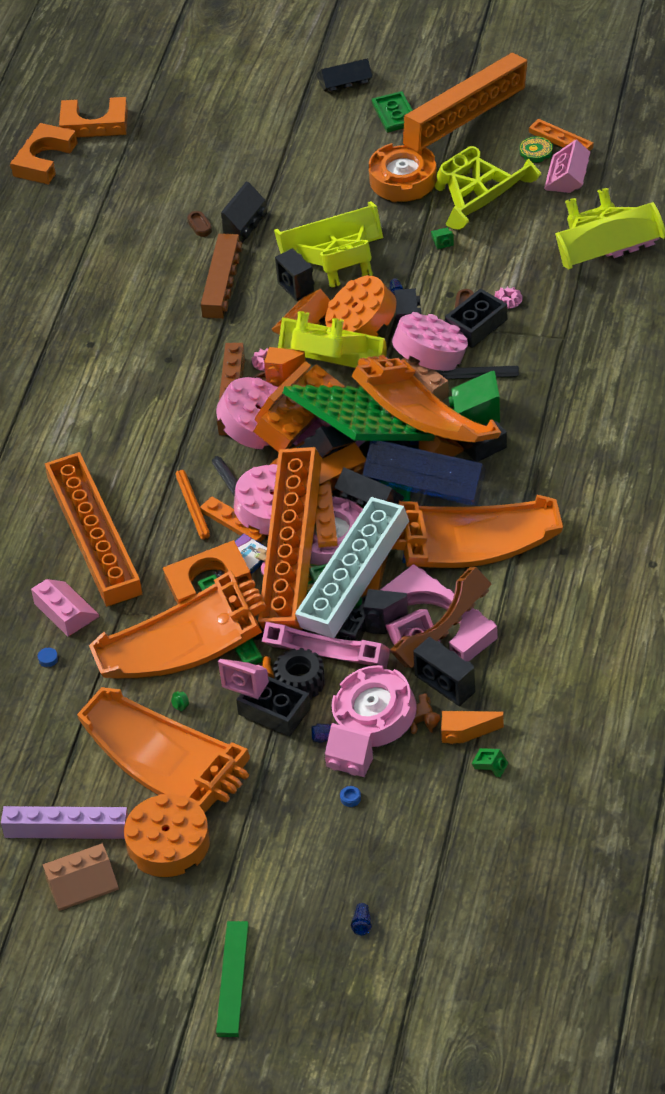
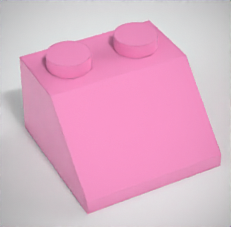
M419 609L385 626L392 643L395 645L403 636L422 633L434 625L428 610Z
M332 723L325 751L326 767L332 770L347 772L354 776L365 777L373 760L371 733Z

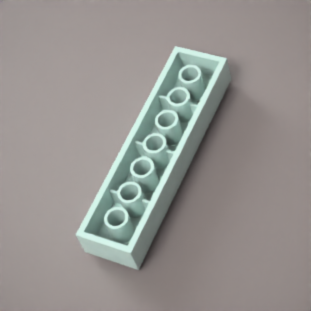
M373 497L369 499L296 611L295 616L301 628L335 638L408 524L409 519L404 506Z

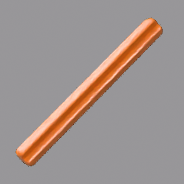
M184 470L177 471L176 478L198 534L203 540L209 538V529L187 474Z

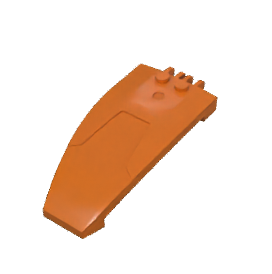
M384 355L368 357L367 359L360 358L358 360V366L354 370L352 377L384 409L406 424L426 433L467 442L496 439L501 434L493 420H490L487 426L476 423L455 412L440 401L414 376L416 370L406 360H400L399 358L388 359Z
M537 495L535 501L475 507L418 506V502L399 501L398 505L404 506L409 522L392 549L404 551L407 567H411L413 564L417 567L435 568L473 567L512 558L515 555L535 548L560 534L563 525L557 500Z
M230 570L214 579L215 584L146 621L110 636L103 632L89 645L101 675L104 678H142L180 672L209 662L262 633L255 616L264 611L266 605L261 601L262 596L259 594V590L254 588L255 582L248 580L239 585L235 575Z
M101 687L77 714L79 721L95 742L129 776L158 795L175 794L185 796L196 802L204 813L217 799L225 803L230 800L229 795L224 791L235 794L237 788H240L242 785L241 781L236 777L244 780L249 777L248 772L243 769L250 759L247 748L233 742L230 744L224 743L154 712L124 697L120 689Z

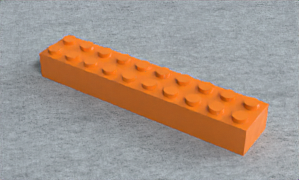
M512 52L406 114L404 117L403 144L419 152L525 88L528 60Z
M316 447L279 449L261 601L265 603L266 609L258 617V623L263 630L265 629L266 622L285 625L300 631L303 630L298 623L295 613L307 595L322 457Z
M78 452L45 463L49 483L105 606L108 607L143 595L139 576L81 453Z

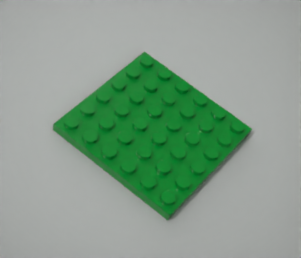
M293 385L284 386L282 392L355 441H434L436 436L418 430L392 415L362 386H359V388L351 386L341 388L339 386L327 387L324 385L319 387Z

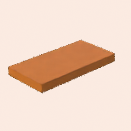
M304 362L268 397L255 417L257 423L284 396L282 393L284 386L295 385L306 374L311 366L308 362Z

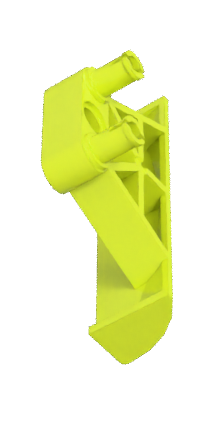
M470 146L445 161L440 166L436 176L435 188L438 191H443L446 184H448L455 205L446 222V226L452 229L465 227L469 223L466 215L487 205L519 180L530 183L536 181L542 175L541 172L528 159L523 168L510 175L479 158L480 151L478 148ZM472 169V178L466 177V176H462V174H463V175H467V173L469 174V173H470V170ZM491 179L499 182L489 190L483 185ZM474 190L478 197L465 205L463 197Z
M604 188L602 191L601 189L597 191L601 202L598 208L579 213L576 198L570 199V201L566 200L565 203L569 213L567 220L570 229L555 233L563 267L572 269V265L655 238L661 237L665 239V226L654 202L639 207H615L611 203L609 189Z
M368 202L367 207L286 231L274 230L280 253L282 254L293 248L302 255L307 263L323 266L328 276L329 287H336L335 284L337 286L340 285L338 269L360 263L362 277L368 276V274L372 276L373 272L370 265L372 256L369 242L383 238L378 209L373 202Z
M298 311L297 320L282 317L278 348L305 351L306 358L354 368L358 366L360 358L367 359L368 357H379L380 355H384L387 358L385 338L342 330L344 323L342 319L339 321V319L333 318L332 327L308 323L310 313H305L304 311Z

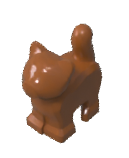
M425 693L418 696L419 703L416 704V715L410 726L412 734H416L418 729L416 724L424 721L428 730L432 732L433 728L441 720L440 715L433 712L430 705V697Z

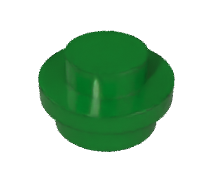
M179 691L173 693L171 698L173 707L179 711L185 710L189 706V699L186 693Z

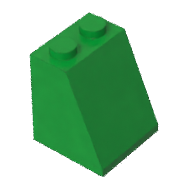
M490 371L451 389L452 396H449L448 400L449 407H453L452 410L482 425L489 423L490 420L500 423V396L495 371Z

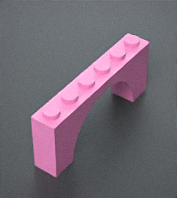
M414 564L380 589L382 591L407 593L408 606L414 604H433L448 610L454 596L450 589H446L437 579H433L423 569H419ZM474 608L469 612L466 611L461 616L460 628L456 636L449 642L450 651H454L465 661H470L497 639V625Z
M266 622L262 642L275 648L285 650L304 648L306 651L310 649L312 653L316 652L318 656L370 666L379 665L386 669L390 649L381 643L331 638Z

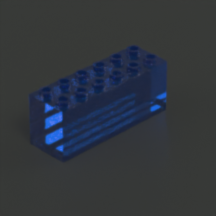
M371 441L363 476L389 487L478 506L486 469L482 463L384 441Z

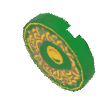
M529 137L520 144L521 157L523 156L525 160L530 159L533 163L542 162L547 157L549 159L553 153L552 143L544 137Z

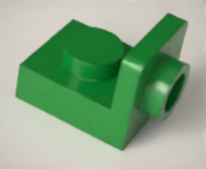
M448 227L431 231V237L437 250L454 246V234L452 231H449Z
M480 748L471 764L474 769L492 770L496 777H501L508 765V761L500 749Z

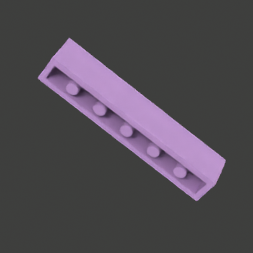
M4 806L1 826L4 838L125 839L124 826L128 817L127 807Z

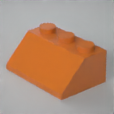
M319 289L303 297L284 318L297 320L298 311H304L305 313H310L308 323L319 325V320L326 317L330 299ZM282 319L272 328V331L279 335Z
M269 347L264 361L266 382L279 387L306 362L305 351Z

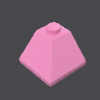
M225 659L218 661L223 688L256 699L260 697L269 682L266 668L246 662Z

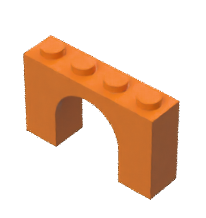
M126 97L110 98L107 114L92 120L79 116L78 100H61L59 127L75 130L76 137L126 135L128 117Z
M40 123L33 130L29 139L26 140L24 146L18 151L16 157L11 161L10 168L12 169L13 177L49 185L56 175L54 161L37 158L35 155L45 150L71 153L77 145L75 130Z
M234 540L163 567L165 579L177 604L196 595L192 582L198 574L207 570H221L224 573L231 570L239 585L252 580L250 570Z

